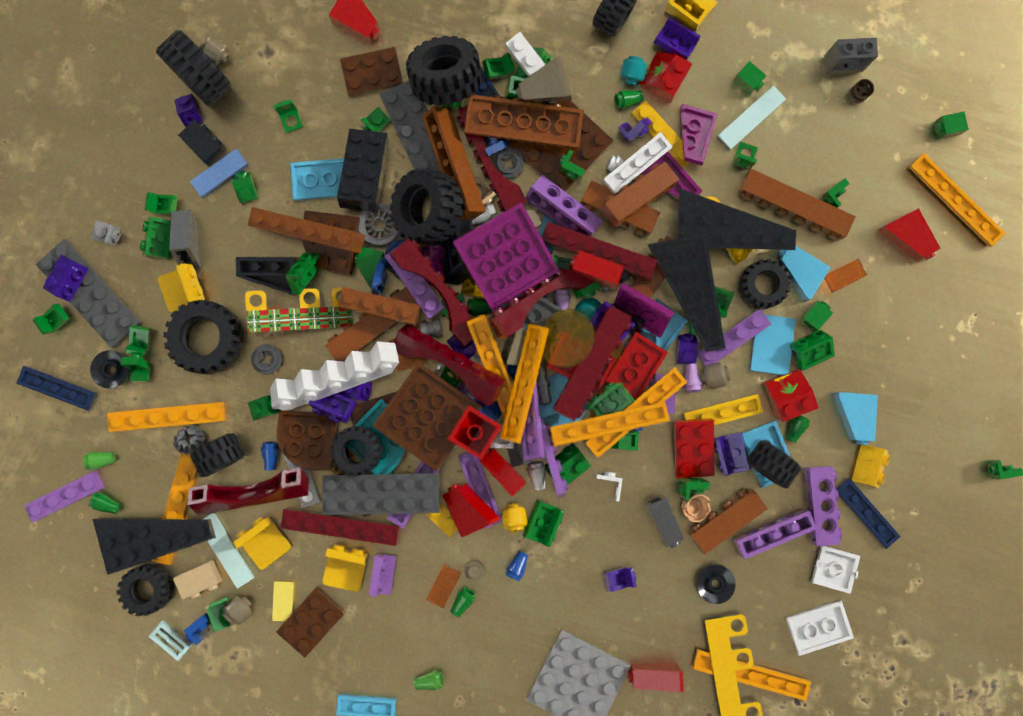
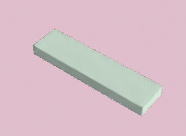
M773 85L723 130L717 138L731 150L778 108L786 98Z
M212 513L204 519H211L216 538L209 540L208 543L238 589L255 578L217 515Z

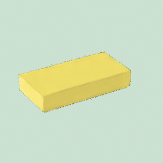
M274 581L272 621H286L293 613L295 581Z

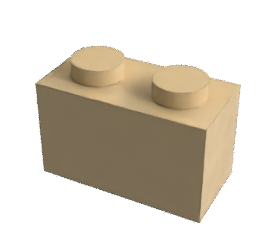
M211 560L173 578L182 600L187 597L192 600L200 596V591L205 589L208 592L219 587L218 583L223 581L215 560Z

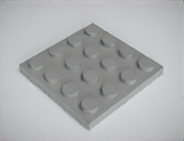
M561 629L526 700L555 716H606L631 665Z

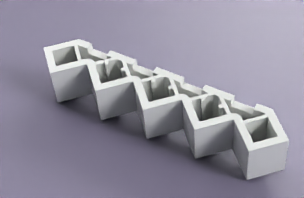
M376 342L370 353L351 351L344 362L326 360L319 371L301 369L294 380L275 379L269 389L272 409L291 410L308 404L310 400L316 401L391 374L399 363L395 343Z

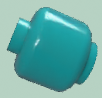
M629 56V58L623 60L620 76L626 79L625 83L636 85L637 81L641 82L644 80L647 64L643 61L644 58Z

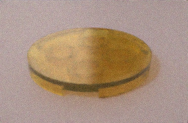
M573 309L560 310L551 315L544 326L549 328L542 356L552 365L560 368L573 367L581 363L590 353L594 343V328L591 321L584 314Z

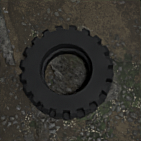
M176 30L157 47L156 53L207 106L212 105L230 88L231 83L227 77L183 31Z
M446 35L441 38H431L430 41L426 40L411 51L406 61V71L412 92L420 101H425L428 105L450 106L456 102L458 104L463 99L471 97L472 93L477 91L482 82V70L478 51L471 42L462 37L459 39L457 36L448 37Z
M423 168L411 170L400 179V183H397L394 187L395 192L391 195L392 204H390V210H392V214H390V217L394 221L393 226L398 231V234L406 240L410 239L416 243L437 245L445 242L450 238L449 235L452 236L455 233L456 226H459L461 222L459 220L460 216H463V210L461 209L464 204L463 198L460 197L462 195L461 190L457 187L456 181L448 174ZM430 194L431 208L429 215L424 221L422 205L425 197Z
M207 300L188 302V305L183 304L179 306L178 309L180 311H174L170 315L173 319L171 322H166L165 326L168 327V331L163 333V338H167V342L164 343L165 349L170 351L168 356L170 359L175 360L174 364L184 368L185 371L207 375L221 372L224 370V367H230L233 364L232 360L234 358L237 359L240 355L237 353L238 349L243 346V343L240 342L241 338H243V332L240 331V321L235 319L236 315L229 311L228 308ZM211 320L219 329V343L210 354L204 356L197 355L190 348L189 333L197 322Z

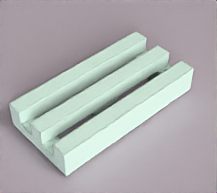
M161 621L148 636L177 662L192 646L164 621ZM156 633L161 635L169 644L174 646L180 653L178 654L176 651H174L163 640H161L156 635Z

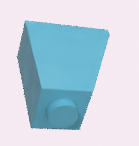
M797 246L796 250H780L778 253V265L786 267L784 271L785 273L789 272L790 275L787 277L791 279V284L801 299L805 302L811 300L831 267Z
M834 392L833 397L849 439L856 440V444L868 445V441H875L878 395Z

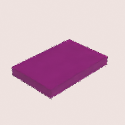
M625 283L621 285L613 303L615 306L645 320L644 329L659 338L664 334L674 314L673 311Z

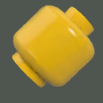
M518 503L508 504L507 508L501 512L504 529L508 530L509 533L524 531L528 524L524 507L518 506Z

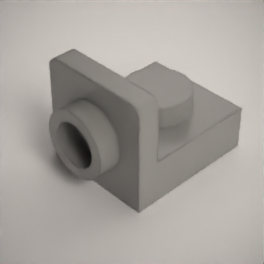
M96 220L90 238L115 246V243L120 239L121 228Z

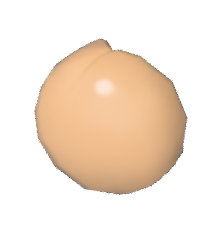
M700 493L690 494V501L683 500L681 505L684 518L690 522H701L706 519L711 511L710 499Z

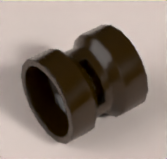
M868 79L859 80L851 88L850 98L856 103L864 102L874 92L873 83Z

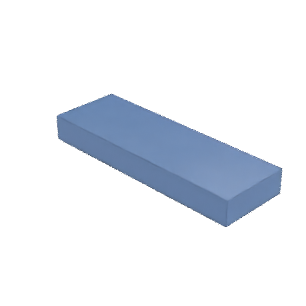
M235 149L191 180L190 183L203 198L247 167L248 163L240 152Z

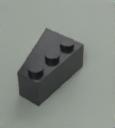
M460 220L459 226L455 228V233L452 236L449 235L450 238L445 242H441V246L444 247V258H441V264L444 265V283L459 285L472 276L452 242L474 229L472 220Z
M236 257V277L293 295L285 275L296 263L298 257Z

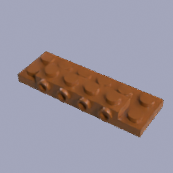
M471 95L468 101L464 134L579 149L584 110L561 107L558 103L546 105L542 104L541 101L524 102L523 99L519 100V98L509 100L504 99L500 95H494L493 97Z

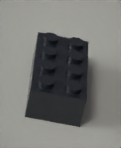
M349 128L337 194L340 208L378 212L389 148L387 133Z

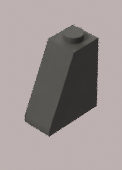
M180 210L171 212L170 252L178 265L182 263L192 264L194 269H201L197 222L192 211Z
M660 495L645 502L644 505L663 545L673 548L681 544L680 541L684 538L667 498Z

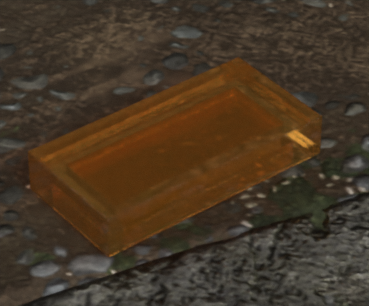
M858 258L826 274L824 279L833 293L867 276V273Z
M444 564L426 600L444 608L461 573Z

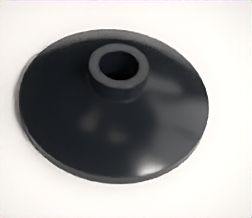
M113 350L103 351L96 355L90 366V374L93 381L98 386L107 389L122 385L129 375V368L121 365V358L124 356ZM112 366L115 368L114 373L110 372Z
M722 565L707 566L698 575V593L709 603H724L735 592V578L732 572ZM713 580L718 581V585L715 587L711 584Z

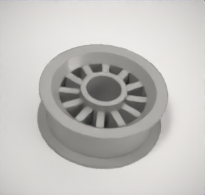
M379 203L378 212L362 211L359 216V232L365 235L364 240L372 246L386 247L399 237L398 231L393 226L394 221L388 223L391 221L390 214H392L389 205ZM383 221L385 223L384 227L380 230L375 229L376 223Z

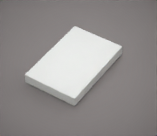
M841 600L785 617L798 656L854 638Z

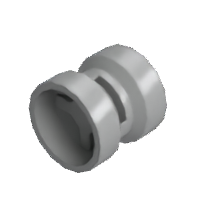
M439 318L433 319L430 323L427 321L420 322L422 333L435 336L436 338L443 337Z

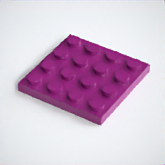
M522 202L452 241L491 310L559 272L557 265Z

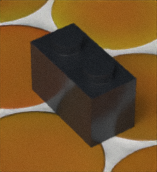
M194 120L178 136L209 167L225 153L221 147L223 143L216 136L212 138L208 134L211 130L203 122L199 124Z

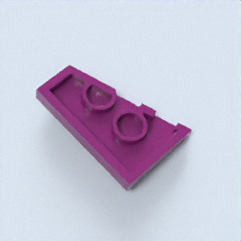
M681 103L684 161L702 166L718 114Z
M666 152L641 173L645 176L654 165H661L666 162L679 178L676 186L668 191V194L679 200V188L697 195L702 193L701 188L669 152Z

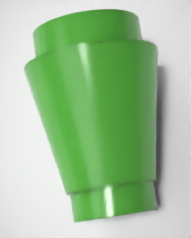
M88 452V454L83 455L85 470L90 469V471L114 463L113 452Z
M435 670L414 678L415 690H439V688L444 686L441 671L437 672Z

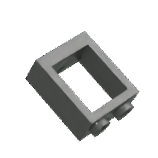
M877 38L838 39L824 55L825 73L863 72L878 57Z

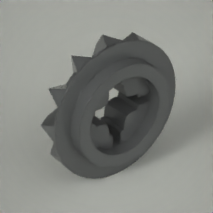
M508 147L495 154L493 165L504 177H516L523 168V158L516 149ZM512 156L511 163L513 164V166H508V168L504 170L505 163L503 162V160H508Z
M262 344L254 349L251 355V364L257 372L265 375L272 374L280 368L282 358L281 352L277 347L271 344ZM264 353L267 356H274L269 360L270 366L266 362H261L264 359Z
M194 425L191 427L184 426V429L181 431L177 430V435L173 437V445L179 453L191 454L203 445L205 436L199 427L197 428ZM187 435H190L191 437L190 444L186 442Z

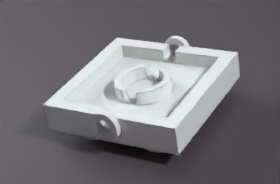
M820 546L811 582L851 594L854 579L858 577L857 567L860 556L831 547Z

